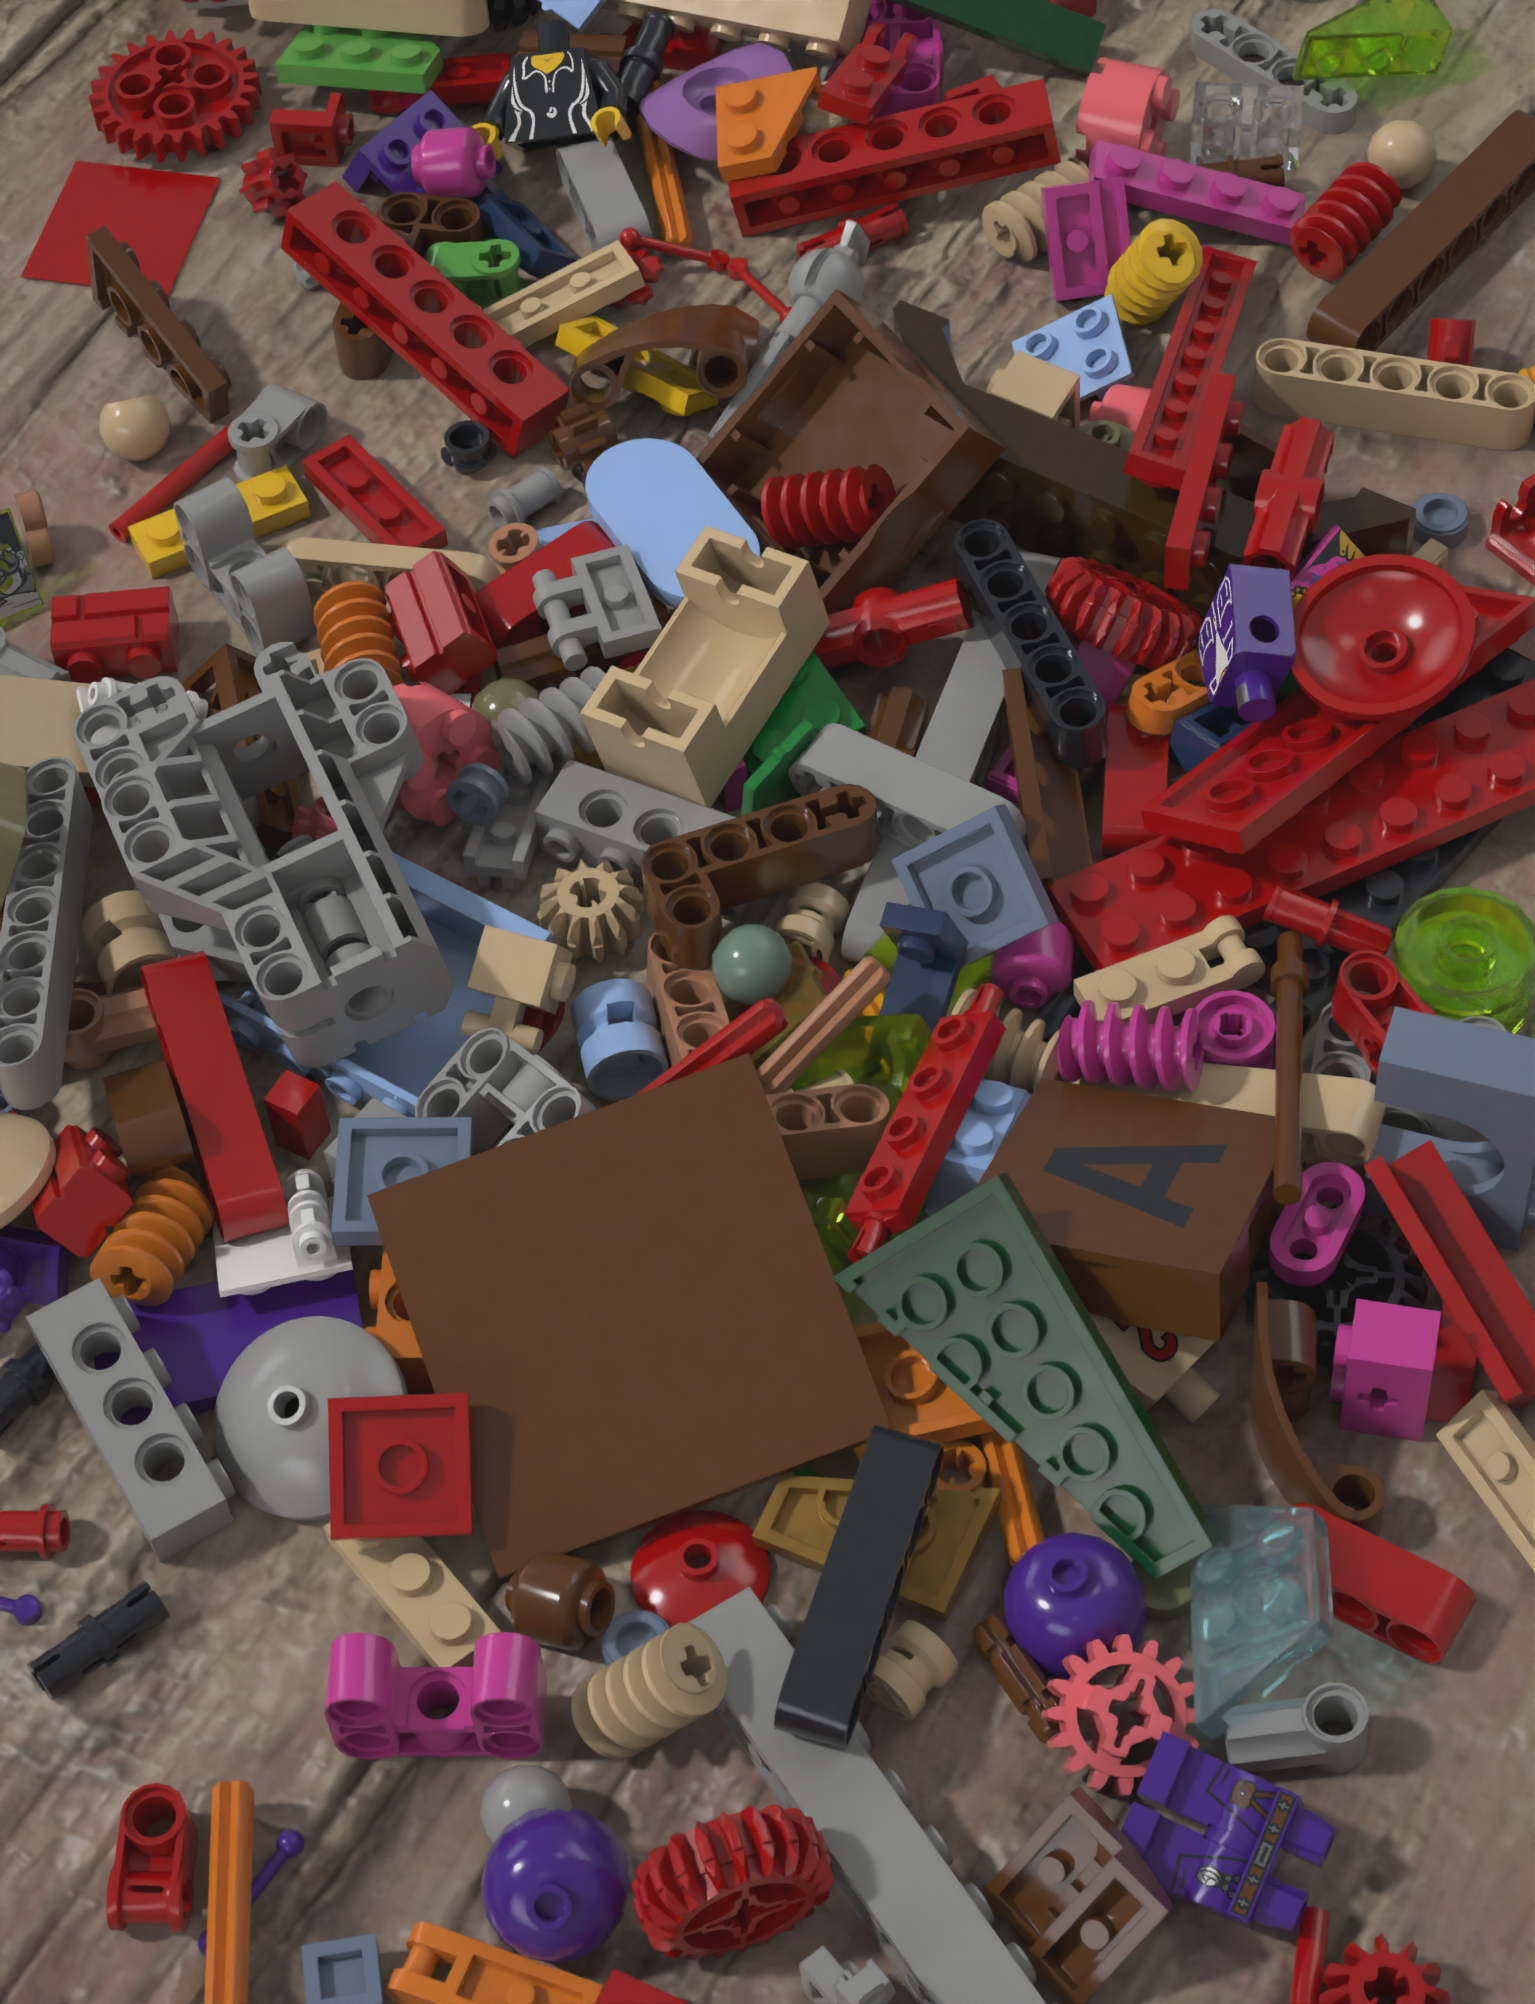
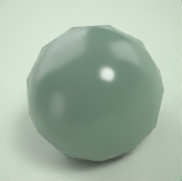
M745 924L734 928L720 938L712 954V974L720 989L728 998L742 1005H754L758 1001L767 998L773 999L785 990L792 975V954L784 939L775 930L762 924Z

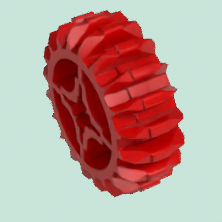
M1083 557L1062 558L1057 570L1052 572L1044 590L1046 592V600L1063 629L1074 634L1077 639L1093 645L1095 649L1106 651L1115 658L1120 657L1134 665L1140 664L1151 670H1156L1197 648L1195 638L1203 623L1200 615L1195 612L1193 607L1184 604L1182 599L1169 594L1165 589L1151 584L1148 580L1138 578L1130 572H1124L1112 565H1105L1094 559L1087 560Z
M769 1805L760 1811H757L754 1806H747L740 1813L727 1815L722 1811L717 1819L706 1823L697 1821L695 1828L685 1833H673L669 1838L670 1843L668 1845L655 1847L649 1853V1860L643 1861L635 1869L637 1878L631 1883L635 1898L633 1906L643 1933L648 1935L653 1949L664 1951L666 1957L679 1958L685 1956L687 1960L696 1961L709 1954L718 1959L726 1952L738 1949L744 1952L748 1946L759 1942L768 1943L770 1937L780 1932L792 1931L795 1927V1922L810 1918L816 1912L815 1906L824 1903L829 1897L828 1890L835 1880L831 1869L833 1863L829 1855L830 1852L823 1833L817 1830L813 1818L803 1816L801 1810L797 1808L783 1810L780 1805Z

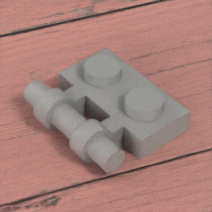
M628 544L571 558L573 575L571 577L557 580L554 572L549 569L540 570L532 577L536 590L533 594L535 607L539 616L547 619L550 627L547 638L554 655L562 658L567 670L577 671L586 665L588 659L584 648L588 644L599 642L604 657L607 659L650 648L662 632V627ZM584 604L588 614L571 618L570 608Z

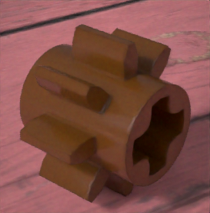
M585 402L560 412V416L556 417L559 427L548 433L552 452L560 467L564 471L578 467L582 479L586 478L591 465L603 452L618 444L615 429L608 415L603 410L590 414Z

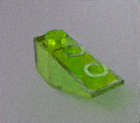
M1365 0L1306 32L1292 77L1294 80L1437 73L1453 28L1435 0Z

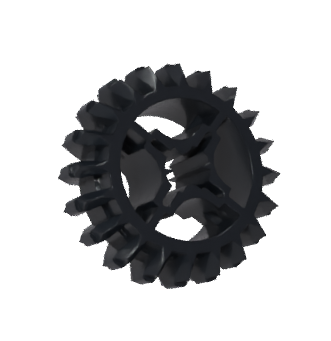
M1334 1203L1333 1206H1332L1330 1209H1335V1208H1338V1207H1337V1205ZM1364 1210L1334 1272L1328 1279L1312 1286H1297L1285 1282L1274 1273L1270 1266L1268 1256L1269 1241L1253 1260L1249 1272V1285L1242 1297L1245 1299L1244 1303H1246L1245 1316L1251 1327H1253L1256 1282H1267L1268 1299L1299 1301L1309 1305L1315 1311L1317 1317V1365L1328 1367L1331 1377L1339 1324L1353 1326L1357 1299L1424 1309L1422 1305L1427 1300L1428 1286L1425 1284L1426 1279L1422 1278L1423 1265L1416 1255H1410L1411 1245L1405 1235L1390 1238L1391 1227L1387 1218L1373 1226L1367 1224V1216ZM1306 1253L1293 1255V1257L1301 1260L1313 1259L1312 1256ZM1330 1278L1335 1279V1293H1339V1305L1334 1304L1333 1290L1330 1289Z

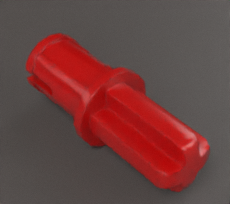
M1280 882L1276 883L1262 918L1263 921L1272 922L1314 939V946L1317 948H1321L1322 944L1325 943L1350 954L1366 950L1376 951L1386 956L1393 936V932L1389 928L1338 908V900L1333 899L1331 904L1284 886Z

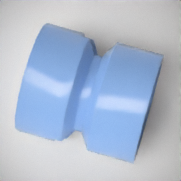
M610 979L585 988L574 998L570 1007L577 1043L581 1048V1059L588 1089L593 1094L607 1100H623L637 1094L669 1069L662 1037L657 1031L658 1024L651 994L642 983L631 979Z

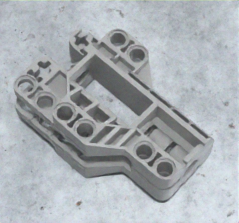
M279 642L264 649L256 658L254 672L262 693L204 720L198 718L181 683L170 676L150 678L82 711L75 721L73 727L74 738L100 796L103 812L130 875L151 912L158 913L174 952L179 957L204 951L214 981L252 982L290 1054L298 1064L307 1068H319L329 1065L356 1052L357 1049L354 1044L364 1039L371 1045L415 1024L413 1016L425 1011L427 1017H430L446 1009L455 983L382 833L402 783L418 772L424 757L407 714L384 668L379 662L367 658H358L317 676L306 652L298 651L293 642ZM167 702L168 709L158 713L156 707ZM135 715L140 724L133 727L129 718ZM106 725L120 726L118 734L109 742L103 744H93L90 742L92 735L101 727ZM261 735L251 745L241 748L235 747L244 738ZM310 770L338 830L270 862L243 801ZM333 890L328 896L317 902L307 903L314 895L323 891Z

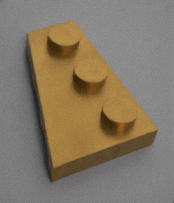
M781 1475L752 1534L755 1545L822 1572L854 1479ZM936 1484L897 1603L947 1622L1002 1501L1000 1488L975 1487V1492L940 1490Z

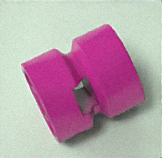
M1230 990L1219 991L1205 997L1195 1007L1204 1038V1063L1273 1069L1272 1054L1275 1046L1276 1024L1273 1012L1264 1001L1251 993Z

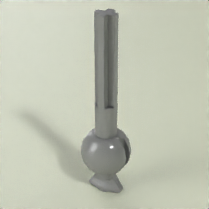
M847 219L840 244L835 245L833 249L821 247L806 252L793 266L788 278L789 300L793 307L746 377V382L742 389L734 395L708 434V443L735 410L765 383L775 369L783 352L835 289L861 304L864 296V278L859 265L866 262L870 240L858 222Z

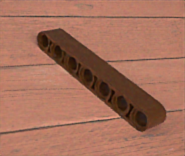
M1515 110L1321 300L1309 320L1306 331L1307 339L1314 343L1374 352L1535 191V116L1522 110Z

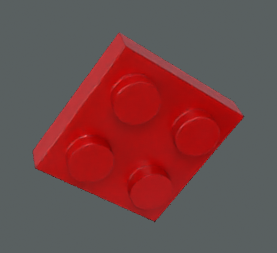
M468 1393L328 1398L330 1534L332 1541L473 1535L470 1404Z

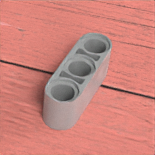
M610 136L607 138L608 145L602 147L598 139H593L556 150V158L563 186L592 252L619 240L621 231L628 227L636 229L641 236L653 238L645 210ZM644 248L649 252V254L653 253L654 251L652 249Z

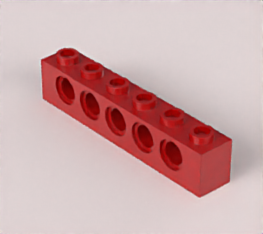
M1043 78L874 118L868 126L857 122L793 137L786 146L787 153L777 172L728 181L730 200L742 237H747L1059 164L1061 157Z
M334 181L287 209L281 249L472 421L485 425L489 431V436L513 458L546 437L549 431L559 427L556 417L560 416V412L566 409L570 394L569 388L563 383L561 378L555 372L548 370L524 349L517 338L506 333L488 317L476 302L469 300L452 285L438 268L431 266L407 245L401 235L389 229L371 213L359 198L353 197L337 181Z

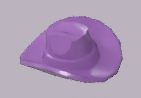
M762 42L733 49L687 71L642 98L639 109L640 115L649 128L669 145L694 158L718 161L715 87L791 72L793 69L784 52Z

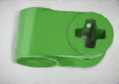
M506 239L463 243L439 242L430 246L424 254L425 261L431 266L438 268L452 285L469 300L476 302L482 309L527 287L526 282L518 274L517 268L521 262L519 249L513 242ZM497 255L502 256L503 260L498 263ZM500 289H501V293H502V297H501V298H499V297L497 296V292H498Z

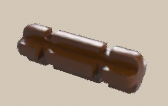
M999 1614L992 1615L973 1628V1645L985 1662L992 1663V1673L1020 1714L1029 1717L1030 1720L1027 1724L1037 1739L1047 1744V1741L1053 1735L1060 1732L1059 1722L1042 1719V1711L1059 1706L1060 1697L1053 1696L1046 1688L1049 1680L1034 1658L1019 1643L1014 1642L1013 1633L1007 1625L1006 1618Z

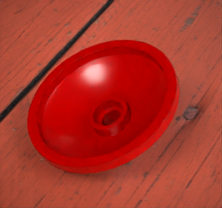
M1377 554L1351 560L1321 576L1305 591L1293 610L1296 654L1291 670L1295 680L1306 695L1316 704L1334 714L1364 721H1384L1408 716L1432 705L1442 698L1464 674L1471 660L1476 638L1475 620L1471 604L1462 587L1451 575L1426 560L1401 554ZM1386 655L1395 657L1388 662H1377L1379 658Z

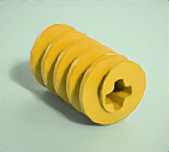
M1158 219L1150 222L1143 229L1140 235L1110 268L1107 279L1108 285L1106 286L1104 297L1110 294L1114 296L1121 321L1131 325H1148L1157 321L1199 275L1203 263L1202 247L1197 236L1185 224L1174 219Z

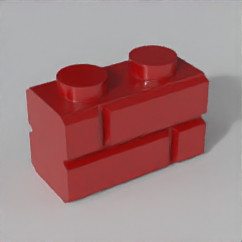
M432 551L412 566V572L404 571L385 585L386 591L384 592L391 608V612H389L390 618L387 622L390 623L396 638L404 644L406 653L400 656V661L408 676L418 685H421L420 682H426L451 695L470 681V675L478 676L498 661V653L467 573L441 551Z
M169 586L52 597L51 652L55 665L68 671L71 681L91 684L93 681L97 682L101 678L122 676L146 679L152 678L159 673L179 671V620Z
M67 1125L54 1140L56 1159L51 1175L40 1193L31 1202L37 1227L78 1257L89 1258L107 1236L105 1227H114L133 1205L125 1180L131 1172L118 1159L123 1150L109 1135L96 1127H92L87 1133L77 1125Z

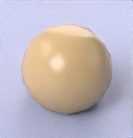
M1395 120L1381 126L1373 134L1368 147L1367 157L1368 162L1380 166L1389 173L1400 189H1409L1423 182L1432 173L1437 158L1435 139L1426 127L1414 121Z
M154 395L105 403L100 414L99 433L106 447L115 455L128 461H143L155 456L165 446L170 431V417L163 403Z

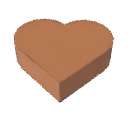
M31 490L15 494L21 529L33 568L53 564V561L56 560L39 492Z

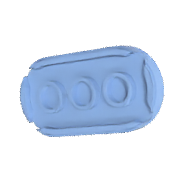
M654 438L629 440L609 448L591 465L586 476L585 486L588 507L592 516L616 547L628 544L643 583L654 597L665 605L678 608L685 596L675 570L705 525L747 539L752 552L761 557L759 542L753 530L695 457L680 445Z

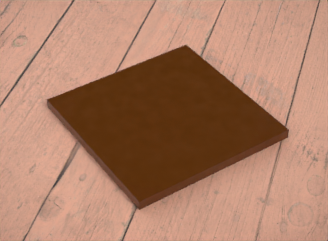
M750 1053L367 1195L435 1394H469L472 1502L498 1578L501 1581L511 1578L515 1572L520 1571L523 1564L538 1552L573 1555L767 1482L781 1475L865 1445L875 1425L892 1429L837 1282L832 1278L834 1274Z

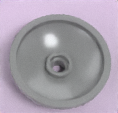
M327 1316L302 1317L279 1324L256 1338L244 1349L230 1367L219 1390L214 1410L213 1437L217 1458L227 1473L234 1489L255 1507L280 1518L298 1521L329 1518L328 1398L408 1395L405 1380L398 1363L387 1347L375 1336L363 1328L339 1318ZM298 1397L299 1408L292 1417L286 1418L284 1414L286 1404L291 1399Z

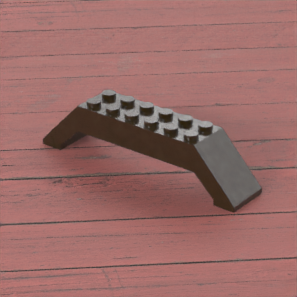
M900 300L893 308L894 333L1005 447V451L947 518L964 524L977 519L994 520L1007 530L1016 546L1030 552L1058 558L1083 557L1087 560L1094 559L1102 564L1112 565L1124 572H1130L1132 575L1148 580L1151 584L1165 589L1169 594L1182 599L1184 604L1193 607L1195 612L1204 621L1229 564L1243 565L1244 548H1246L1248 535L1254 523V502L1222 490L1217 523H1206L1204 531H1210L1211 533L1205 568L1194 567L1188 591L1164 588L1165 546L1180 490L1170 487H1150L1140 482L1136 477L1123 474L1129 453L1125 449L964 384L950 350V320ZM1364 487L1361 488L1355 497L1323 502L1316 531L1314 534H1307L1299 564L1335 523H1337L1364 556L1377 554L1411 556L1417 509Z

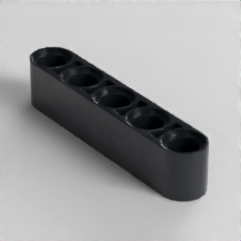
M977 519L964 524L957 531L954 540L958 576L965 586L970 605L1006 669H1021L1026 705L1055 757L1062 764L1070 768L1084 769L1098 764L1107 755L1109 747L1106 706L1101 693L1007 530L1000 523L990 519Z
M878 1425L873 1427L782 1684L774 1717L775 1729L844 1749L848 1747L935 1491L944 1455V1443Z

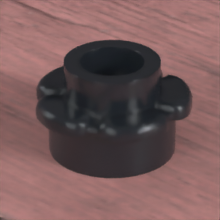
M472 420L460 421L450 426L444 435L445 447L441 449V457L447 466H455L464 473H474L481 470L486 464L493 461L497 453V446L495 443H492L487 427L480 422Z

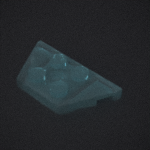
M1200 1504L1221 1540L1214 1547L1189 1560L1195 1724L1209 1739L1220 1736L1230 1728L1222 1715L1251 1690L1256 1688L1263 1697L1267 1696L1287 1678L1289 1672L1296 1664L1311 1658L1335 1637L1327 1523L1313 1508Z

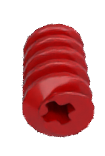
M1356 162L1349 165L1340 177L1333 181L1328 190L1324 191L1318 200L1308 208L1306 213L1296 221L1291 228L1290 243L1293 254L1308 273L1320 280L1334 281L1339 279L1347 267L1355 262L1358 254L1366 250L1370 241L1378 237L1382 228L1389 225L1394 218V209L1399 206L1403 199L1400 188L1393 177L1383 168L1371 162Z
M878 464L868 465L867 470L861 466L849 467L846 471H843L841 468L828 470L826 474L822 471L809 472L806 476L801 473L789 475L787 478L775 476L770 477L764 484L761 494V510L764 524L770 536L779 546H783L786 549L801 548L803 546L814 547L823 543L832 545L842 543L843 541L850 543L860 541L896 499V490L885 468Z

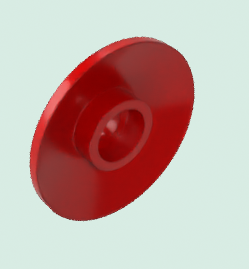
M699 1510L676 1515L655 1526L637 1547L630 1571L634 1599L640 1610L658 1615L666 1622L669 1628L678 1623L690 1622L749 1586L760 1602L763 1603L770 1583V1565L765 1549L755 1545L752 1538L754 1531L749 1526L728 1514ZM700 1557L711 1560L707 1566L700 1569L691 1568L686 1564L688 1561Z

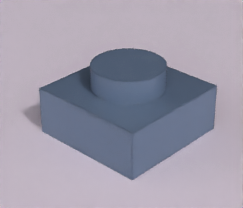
M375 1933L301 1945L306 2004H385L380 1948Z

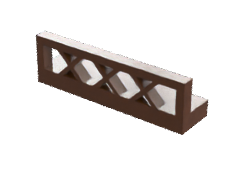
M227 643L181 684L185 691H195L200 699H205L204 692L216 682L208 705L206 718L262 693L254 672V664L257 657ZM261 735L244 738L235 747L241 748L251 745ZM295 777L243 801L261 843L280 850L284 844L292 839V826L297 809L301 806Z
M1021 669L1002 670L1005 713L1020 813L1026 823L1028 853L1046 891V886L1053 884L1054 881L1093 865L1078 769L1062 764L1055 757L1026 705Z

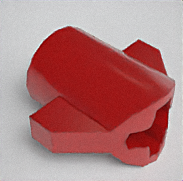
M1430 318L1427 360L1473 367L1476 320Z

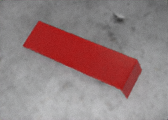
M1444 1301L1425 1419L1448 1423L1470 1401L1477 1356Z

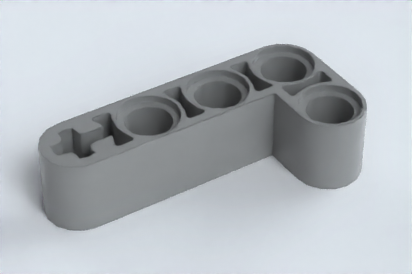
M837 723L827 724L789 767L788 775L790 781L802 796L844 784L860 785L868 789L874 795L877 804L878 833L912 849L994 806L1006 804L1028 852L1025 819L1010 801Z

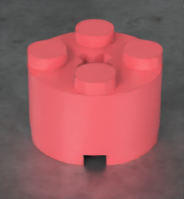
M1099 58L1097 63L1103 71L1101 74L1090 73L1080 104L1076 133L1086 135L1085 150L1075 148L1076 158L1084 162L1089 168L1090 153L1097 139L1118 145H1126L1133 149L1166 157L1167 143L1162 142L1166 121H1174L1180 103V89L1171 87V77H1169L1168 71L1166 69L1110 58Z
M420 682L421 685L411 687L401 683L393 686L419 741L424 758L418 772L402 783L394 805L419 820L432 822L437 826H444L451 823L457 816L447 803L446 791L451 782L456 780L461 768L468 763H481L488 765L498 772L501 758L498 751L494 749V742L489 729L490 725L479 712L429 683Z

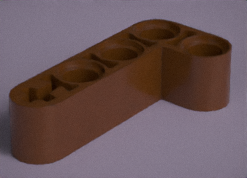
M399 192L384 199L376 214L380 221L389 229L401 235L407 245L423 259L426 250L435 243L485 241L480 210L474 202L464 198ZM340 302L333 318L332 329L342 373L348 378L357 381L377 378L389 366L394 350Z
M838 785L669 838L650 846L643 853L641 859L645 906L648 916L672 962L684 969L691 970L703 969L712 965V954L720 938L723 937L721 911L858 868L870 862L878 849L877 804L874 795L860 785Z

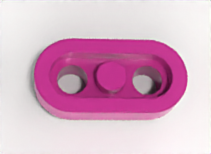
M1322 1162L1309 1167L1302 1173V1195L1300 1200L1294 1204L1285 1205L1270 1236L1269 1263L1274 1273L1285 1282L1297 1286H1312L1325 1281L1334 1272L1363 1213L1365 1186L1361 1177L1352 1168L1336 1162ZM1330 1201L1336 1203L1339 1207L1327 1209L1319 1204ZM1306 1253L1312 1256L1313 1259L1301 1260L1293 1257V1255Z

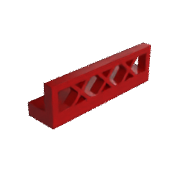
M1429 1140L1390 1164L1381 1155L1365 1164L1364 1168L1503 1402L1513 1411H1516L1535 1400V1311L1434 1143Z

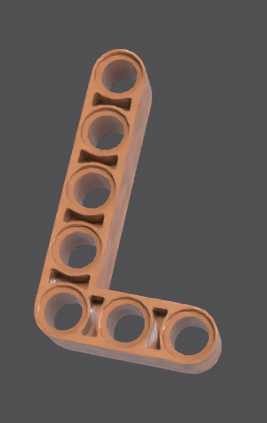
M657 932L652 934L648 940L646 988L651 994L658 1024L657 1031L661 1034L668 1068L670 1069L730 1022L718 984L712 974V965L703 969L691 970L674 964L668 957ZM850 1084L766 1095L798 1180L864 1172L883 1135L886 1125L889 1123L890 1104L888 1098L876 1087L866 1084Z

